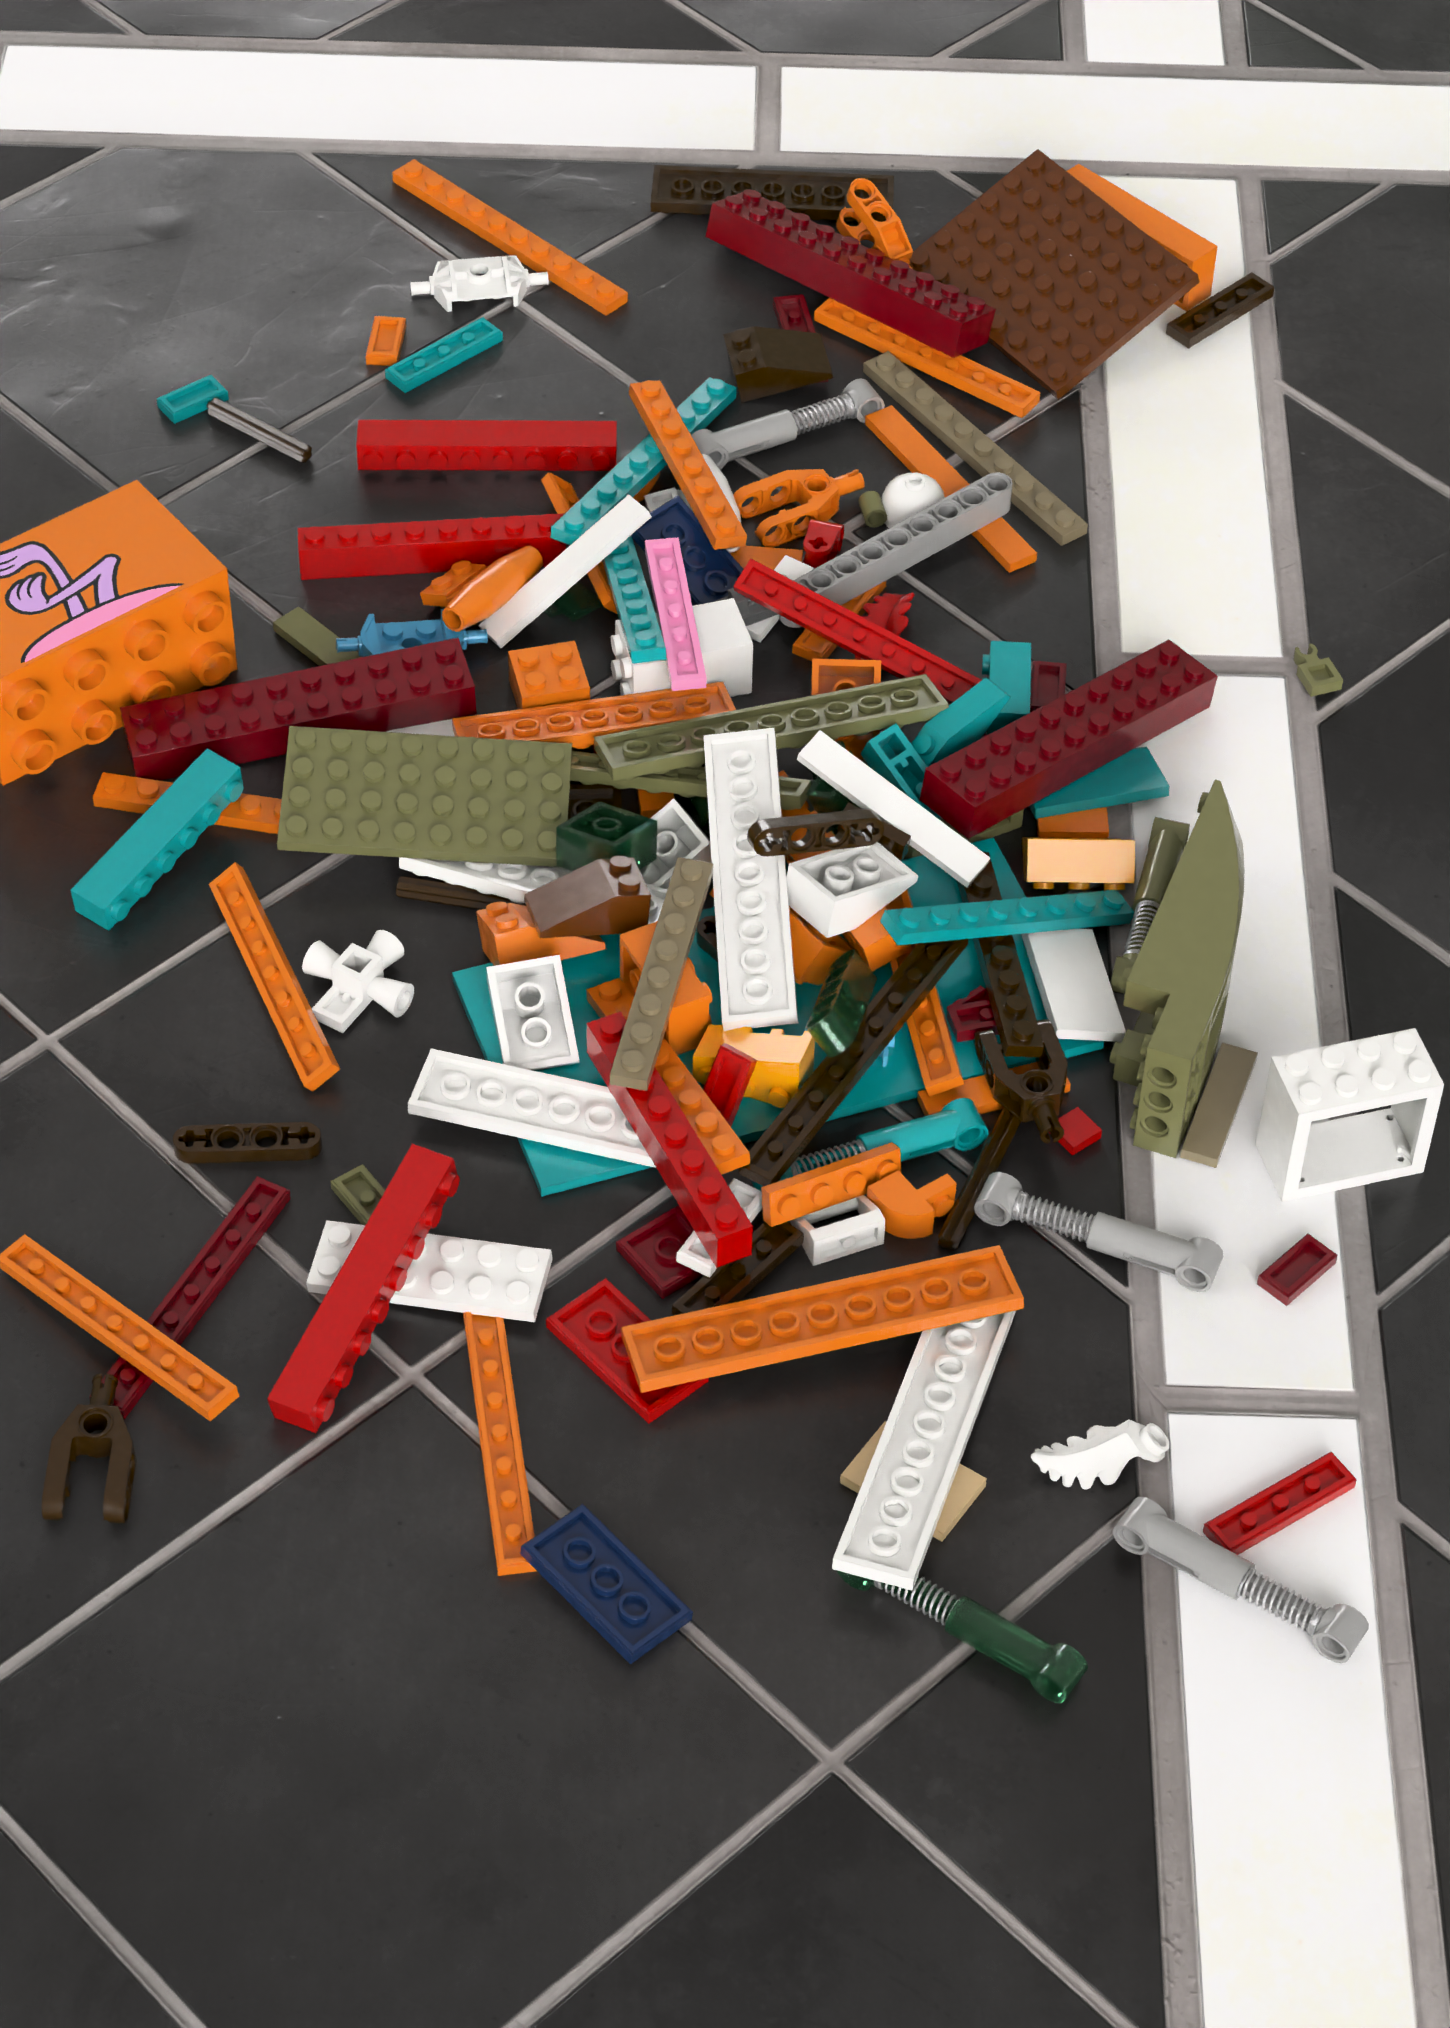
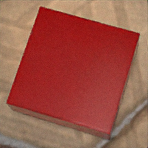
M1079 1107L1058 1118L1064 1129V1135L1058 1142L1072 1156L1101 1139L1102 1129Z

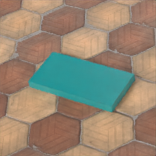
M1142 747L1130 750L1029 807L1035 819L1167 797L1169 796L1170 786L1149 749Z

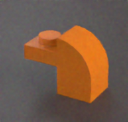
M897 1170L867 1187V1198L883 1214L886 1220V1232L900 1238L917 1239L933 1234L934 1218L942 1217L952 1209L955 1203L957 1183L947 1173L916 1190L903 1174Z

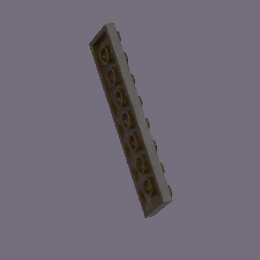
M654 165L651 212L665 214L691 213L693 215L710 214L713 202L750 189L761 193V197L783 203L786 209L806 214L810 219L837 220L843 208H852L847 201V193L852 181L858 178L868 179L875 184L893 209L894 176ZM858 189L854 191L855 195L859 198H869L868 193L864 190ZM874 212L871 214L872 218L876 221H886L885 216L881 213ZM852 217L844 218L846 222L857 221Z

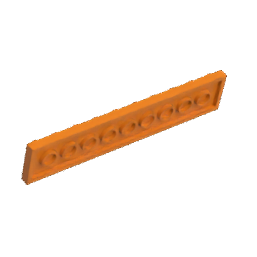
M1000 1245L628 1325L621 1327V1331L640 1392L643 1393L1024 1309V1297Z

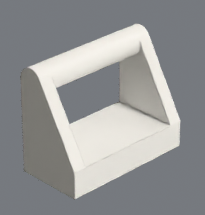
M864 1195L790 1220L792 1226L804 1233L802 1246L813 1266L884 1244L886 1220L880 1209ZM857 1210L860 1214L816 1229L811 1225L812 1223Z

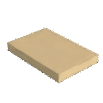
M884 1421L841 1474L840 1483L856 1493L860 1491L886 1421ZM959 1464L935 1528L934 1538L943 1542L986 1487L987 1478Z

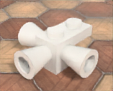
M378 930L375 932L367 949L351 943L341 956L321 940L314 942L310 946L303 960V972L330 979L333 983V986L312 1008L318 1022L344 1033L372 1000L396 1018L406 1012L413 999L414 986L410 983L384 978L383 971L404 956V947L397 937L388 931Z

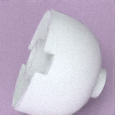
M917 472L905 473L895 477L886 486L881 499L887 514L886 526L890 528L944 499V491L932 477Z

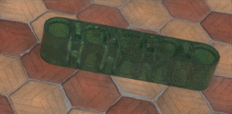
M855 949L841 955L830 966L806 1025L807 1031L829 1058L840 1054L855 1040L877 981V976Z

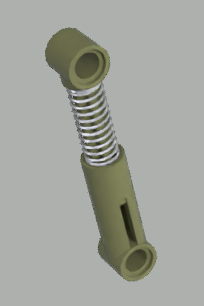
M1159 817L1154 819L1146 859L1132 905L1135 913L1122 957L1117 956L1114 965L1111 987L1115 993L1125 994V990L1120 989L1123 972L1126 967L1132 969L1185 849L1190 830V824Z

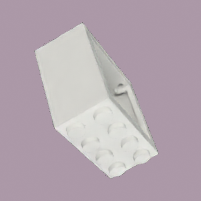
M1416 1028L1271 1057L1255 1145L1282 1202L1424 1172L1444 1083ZM1391 1105V1108L1311 1124V1121Z

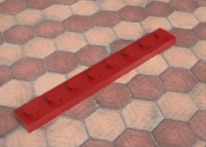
M751 558L733 585L735 592L864 660H881V669L900 679L926 674L949 705L982 681L976 676Z

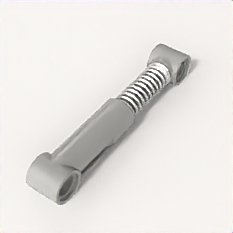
M860 378L851 381L844 388L842 395L832 399L829 398L827 401L823 400L817 404L813 403L792 412L784 409L716 432L701 429L694 432L691 436L701 454L710 456L721 470L729 461L793 441L797 438V435L800 433L804 434L805 431L809 432L810 429H819L820 426L824 427L826 424H834L836 421L845 420V418H857L860 422L865 423L866 415L883 409L885 404L866 379Z
M995 1172L990 1174L974 1206L976 1215L990 1225L1003 1226L1014 1219L1021 1222L1026 1221L1028 1225L1033 1222L1034 1227L1039 1225L1041 1229L1046 1227L1047 1231L1052 1229L1053 1233L1059 1231L1060 1235L1064 1233L1066 1237L1071 1235L1072 1239L1078 1237L1080 1242L1085 1240L1086 1247L1174 1276L1183 1287L1191 1291L1203 1292L1210 1289L1224 1257L1221 1247L1207 1238L1195 1237L1188 1241L1105 1213L1097 1212L1094 1217L1093 1214L1087 1217L1086 1212L1081 1215L1080 1210H1077L1075 1213L1073 1207L1070 1211L1067 1210V1205L1062 1209L1060 1203L1056 1207L1054 1206V1201L1048 1204L1047 1199L1041 1202V1197L1035 1200V1195H1032L1030 1198L1028 1193L1023 1192L1020 1182L1007 1173Z
M1146 1497L1135 1498L1112 1530L1117 1543L1128 1552L1137 1555L1149 1553L1234 1600H1237L1240 1596H1242L1243 1600L1249 1598V1603L1255 1602L1256 1607L1262 1605V1610L1268 1609L1269 1614L1275 1612V1617L1281 1616L1282 1621L1288 1619V1624L1294 1623L1295 1628L1301 1626L1303 1632L1307 1631L1308 1635H1312L1313 1645L1316 1650L1333 1662H1347L1369 1629V1623L1362 1613L1349 1605L1336 1604L1333 1608H1326L1319 1604L1316 1607L1314 1606L1315 1601L1309 1603L1308 1597L1304 1600L1301 1599L1302 1594L1296 1596L1295 1590L1291 1591V1593L1288 1592L1289 1587L1283 1589L1282 1583L1275 1585V1579L1269 1582V1576L1262 1578V1572L1256 1575L1254 1563L1169 1519L1165 1510L1159 1504Z

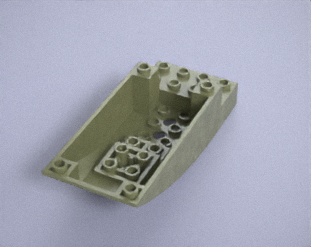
M1216 779L1210 792H1203L1197 809V812L1200 813L1134 965L1132 969L1126 967L1120 982V989L1125 990L1123 1006L1141 1012L1133 1030L1127 1029L1122 1043L1115 1042L1110 1056V1063L1115 1064L1113 1079L1137 1086L1133 1104L1139 1107L1135 1108L1130 1122V1129L1135 1130L1133 1146L1176 1158L1213 1064L1225 1014L1243 906L1245 873L1243 842L1222 783Z

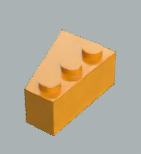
M709 1024L693 1054L692 1076L697 1082L705 1085L719 1047L725 1043L757 1059L743 1097L769 1103L778 1108H785L813 1073L815 1031H804L802 1036L784 1035L783 1029H772L770 1034L752 1033L751 1027L724 1031L723 1025Z

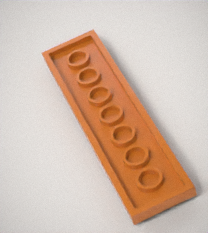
M724 682L708 683L706 688L678 691L664 689L452 718L454 735L459 737L572 743L574 748L585 749L594 744V737L718 714L733 711L736 708Z

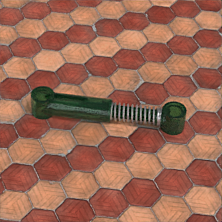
M837 1570L840 1577L855 1589L861 1591L869 1590L871 1587H877L881 1590L885 1589L886 1593L891 1592V1595L893 1597L897 1596L898 1600H904L905 1604L910 1603V1607H916L917 1611L922 1610L924 1615H929V1618L935 1617L936 1622L941 1621L942 1625H945V1632L1030 1680L1034 1689L1041 1696L1052 1702H1065L1088 1669L1085 1658L1073 1647L1063 1643L1051 1645L965 1595L956 1600V1595L950 1597V1591L944 1593L943 1587L937 1589V1584L931 1586V1580L925 1582V1577L919 1579V1574L913 1590H908Z

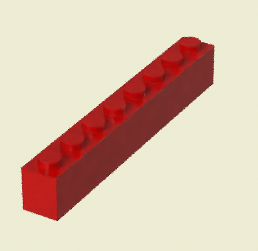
M358 420L356 442L358 470L611 471L617 465V421Z
M563 514L298 528L301 580L448 572L451 566L459 561L484 564L487 568L497 559L525 546L536 548L543 558L542 567H546L566 549V543L551 538V526Z
M620 1011L588 1022L587 1054L716 1268L752 1255L753 1225L657 1069L654 1067L647 1091L610 1085V1072L627 1021L622 1012Z
M415 1144L410 1146L270 1392L267 1400L274 1418L313 1433H317L323 1421L329 1420L341 1388L345 1389L350 1383L353 1375V1366L358 1357L365 1355L368 1351L372 1332L377 1323L381 1324L385 1320L391 1298L395 1291L399 1292L403 1288L410 1264L413 1259L417 1260L421 1256L429 1230L438 1225L442 1216L443 1205L447 1198L453 1197L458 1189L460 1177L457 1174L454 1158Z

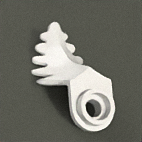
M1128 1419L1116 1427L1095 1425L1087 1431V1439L1077 1436L1068 1437V1447L1060 1443H1053L1051 1448L1048 1446H1043L1041 1449L1037 1448L1031 1454V1459L1039 1465L1041 1472L1046 1473L1047 1470L1049 1471L1052 1481H1057L1062 1476L1063 1485L1071 1487L1077 1476L1082 1489H1089L1096 1477H1099L1104 1485L1115 1483L1128 1461L1134 1457L1139 1456L1144 1460L1159 1462L1165 1457V1452L1169 1449L1170 1445L1167 1436L1157 1425L1149 1423L1145 1426Z

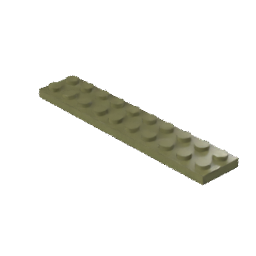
M923 674L594 737L595 751L613 781H630L635 779L636 776L652 773L665 774L673 769L702 766L705 763L704 735L774 728L777 749H795L808 744L819 730L835 741L839 737L849 735H867L871 731L889 728L895 723L899 728L906 724L926 723L941 711L949 708V704L928 676Z

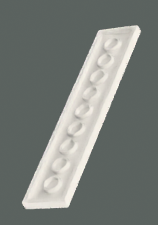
M766 728L704 735L723 1030L798 1023L785 855L760 856L747 840L749 828L758 820L782 817L775 729Z
M1016 1310L922 1331L834 1554L832 1569L913 1590Z

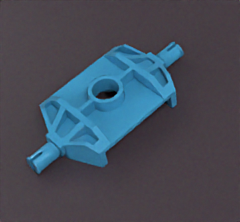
M441 609L440 620L375 623L374 614H369L357 638H336L337 653L358 651L359 656L365 657L457 637L459 638L462 650L467 649V644H486L488 642L487 629L467 631L464 629L459 632L450 630L442 619V611L444 609Z

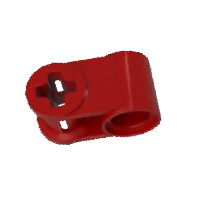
M811 519L807 534L803 540V549L806 555L802 563L815 569L834 559L842 547L844 525Z

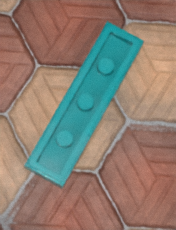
M482 317L386 368L385 378L401 391L407 393L503 341V332Z

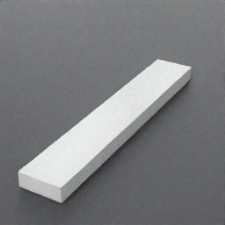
M627 495L518 590L503 607L479 624L480 629H487L488 637L500 648L505 646L652 517L649 511L632 496Z
M821 730L798 754L797 760L861 809L872 810L879 819L911 835L909 845L966 888L989 863V856Z

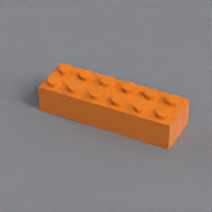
M1079 163L1067 170L1069 174L1198 274L1200 282L1175 302V305L1187 312L1211 296L1217 245Z

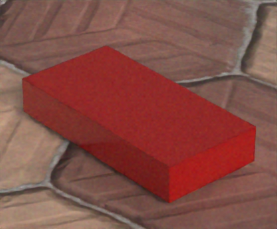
M725 1043L719 1047L703 1090L731 1127L757 1059Z

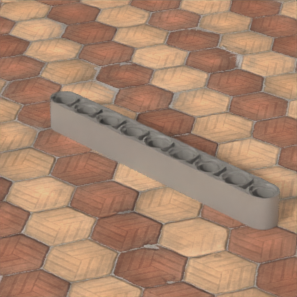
M990 473L793 581L839 605H843L1006 515L1011 507L1012 479L1004 473ZM780 615V621L784 625L792 628L802 627Z

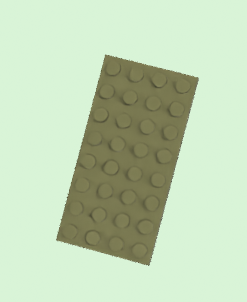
M290 726L277 850L565 868L572 743Z

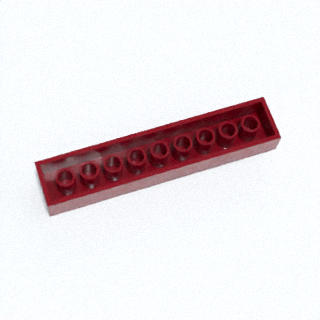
M747 189L712 203L705 237L952 358L988 343L996 309L986 305L983 299L970 297L961 293L960 289L956 286L934 280V276L931 274L915 271L909 268L906 262L890 259L884 256L881 250L865 247L859 244V240L856 238L840 235L834 232L835 230L831 226L815 223L806 214L795 213L786 209L783 203L761 197V193L758 191Z
M458 637L120 707L124 735L135 777L159 781L180 777L207 748L236 765L287 754L290 726L387 732L389 730L477 714L475 685Z
M1167 640L930 765L925 769L920 801L967 839H970L1206 710L1211 705L1218 676L1178 645Z

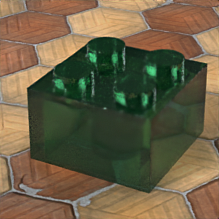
M600 801L556 827V866L568 869L571 872L595 860L611 859L614 856L634 857L639 870L657 859V820Z

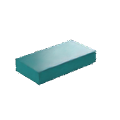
M209 375L157 398V406L176 424L207 410V404L213 398H219L223 401L229 400L228 391L212 375Z

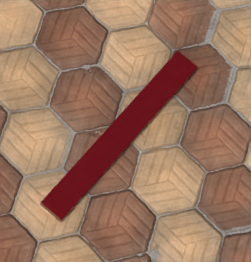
M257 1176L146 1322L178 1345H181L291 1199L290 1190ZM120 1356L107 1374H111L118 1379L113 1406L119 1407L123 1420H125L154 1380ZM105 1376L101 1382L103 1384H105Z

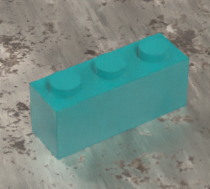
M991 641L990 653L983 654L982 675H988V679L1011 697L986 730V736L1030 713L1031 643Z

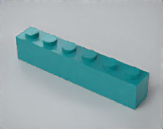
M207 748L70 890L75 911L108 931L118 921H122L128 915L130 908L141 897H145L150 892L153 884L162 874L169 872L173 868L181 854L186 849H190L195 845L200 834L208 826L215 824L221 812L231 802H235L241 796L244 786L240 767Z

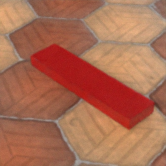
M1329 1452L1206 1522L1203 1527V1533L1212 1542L1239 1555L1355 1488L1357 1479L1332 1452Z

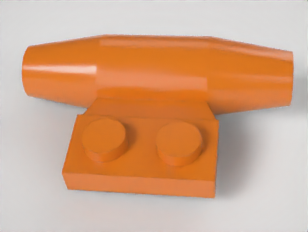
M525 546L497 559L487 568L484 564L459 561L453 564L447 573L432 580L431 585L420 592L423 605L445 607L442 611V619L445 625L450 630L459 632L489 618L503 607L518 590L536 575L543 566V558L536 548Z

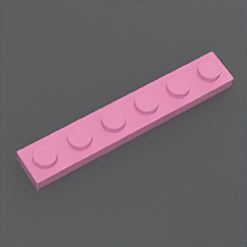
M679 538L645 540V554L656 612L666 647V664L671 690L706 688V673Z

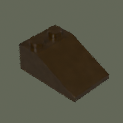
M752 326L723 334L742 403L833 378L820 333Z

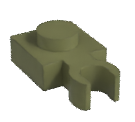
M1309 644L1307 655L1301 653L1299 648L1295 647L1293 660L1298 665L1296 675L1310 697L1341 690L1343 678L1329 657L1324 659L1318 658V650L1313 644Z

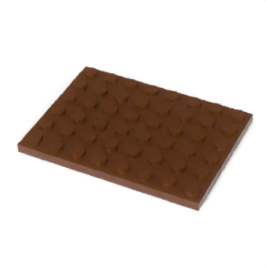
M1039 149L1034 151L913 251L909 264L913 270L931 274L934 276V280L956 286L960 289L961 293L970 297L981 298L985 301L986 305L995 308L996 311L988 342L1058 400L1200 282L1197 273Z

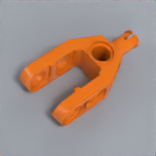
M865 178L855 179L852 181L847 193V201L852 208H843L836 222L839 233L843 236L856 238L859 240V244H861L860 241L869 240L874 243L871 248L881 250L884 256L890 259L903 261L909 265L913 249L900 218L875 184ZM858 189L864 190L868 193L869 198H859L855 195L854 191ZM874 212L881 213L885 216L886 221H876L872 218L871 214ZM852 217L858 221L859 225L849 226L845 223L844 218Z
M824 469L786 470L739 488L733 496L741 517L746 519L795 501L801 504L787 511L785 509L780 510L779 514L766 518L759 524L757 530L754 531L765 547L773 548L806 536L811 519L828 522L839 511L840 497L864 489L865 483L858 469L836 478L829 476ZM782 486V489L777 494L771 496L774 489ZM754 497L748 505L742 507L746 499ZM806 515L801 523L794 525L800 517ZM777 526L772 534L765 536L771 528Z

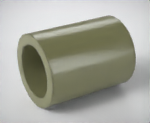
M876 491L863 493L859 497L858 503L866 525L873 528L883 525L887 520V514L880 494Z

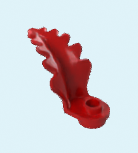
M912 592L908 594L884 593L883 596L877 595L873 597L876 603H866L863 606L868 616L862 617L900 636L908 625V617L903 615L911 608L912 603L910 601L915 594ZM855 655V660H864Z

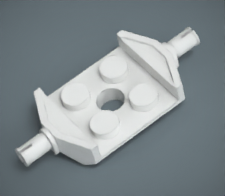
M515 255L438 261L433 276H429V282H410L412 296L431 293L447 312H452V302L500 299L505 297H512L513 305L516 307L519 306L530 285H549L547 271L529 274L528 269H524Z

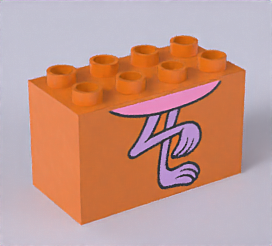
M138 480L0 543V783L3 786L26 774L34 775L43 772L51 766L54 760L86 744L95 745L105 741L115 730L123 727L120 707L191 693L203 686H215L224 681L231 672L238 669L227 568Z

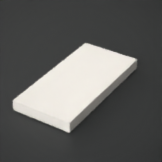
M1068 929L1021 934L1047 1018L1052 1023L1057 1038L1122 1042L1126 1030L1093 930Z

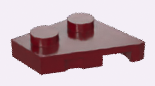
M982 986L971 991L966 998L958 999L947 1006L946 1018L956 1042L975 1039L976 1031L992 1029L995 1035H999L987 990Z

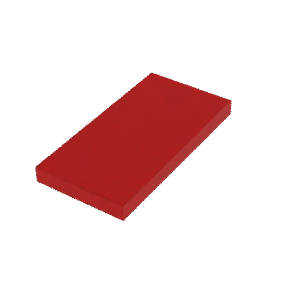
M605 1278L546 1318V1328L650 1424L709 1382V1378L641 1393L622 1339L621 1327L651 1321V1319Z

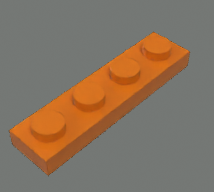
M891 1142L761 1187L763 1221L773 1227L867 1194V1187L897 1170L901 1172L900 1148Z

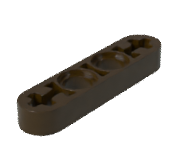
M870 809L758 820L752 824L747 833V840L757 854L766 857L873 845L880 840L884 833V824L875 812ZM840 824V830L835 836L825 837V832L830 826ZM807 828L806 835L798 841L791 840L792 834L797 829Z
M308 1122L183 1126L174 1133L173 1146L177 1159L190 1164L299 1161L313 1159L318 1156L322 1149L320 1129ZM265 1137H271L277 1141L270 1147H261L256 1144ZM227 1138H232L239 1142L233 1148H222L218 1145ZM283 1138H288V1145H284ZM302 1139H308V1143L301 1144ZM207 1141H211L212 1147H208ZM188 1142H194L193 1147H187Z

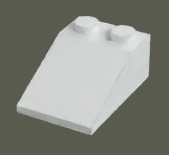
M674 798L604 858L611 859L614 856L634 857L645 883L667 890L678 857L712 863L710 839Z
M878 842L864 847L835 849L789 863L786 876L789 906L822 935L829 938L859 927L915 884L918 880V875Z
M560 955L486 967L488 989L503 1064L536 1071L580 1063Z

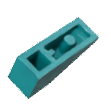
M984 678L951 703L949 708L941 711L926 722L911 744L927 767L980 740L1011 696L990 679Z
M895 723L869 740L860 753L869 767L939 820L943 819L920 801L927 765L899 726Z

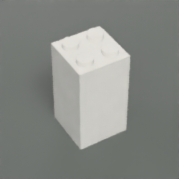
M734 598L692 606L706 673V684L724 682L730 697L752 693L753 642ZM615 620V635H611V647L616 660H611V670L614 680H620L621 695L671 689L666 659L632 664L620 620Z

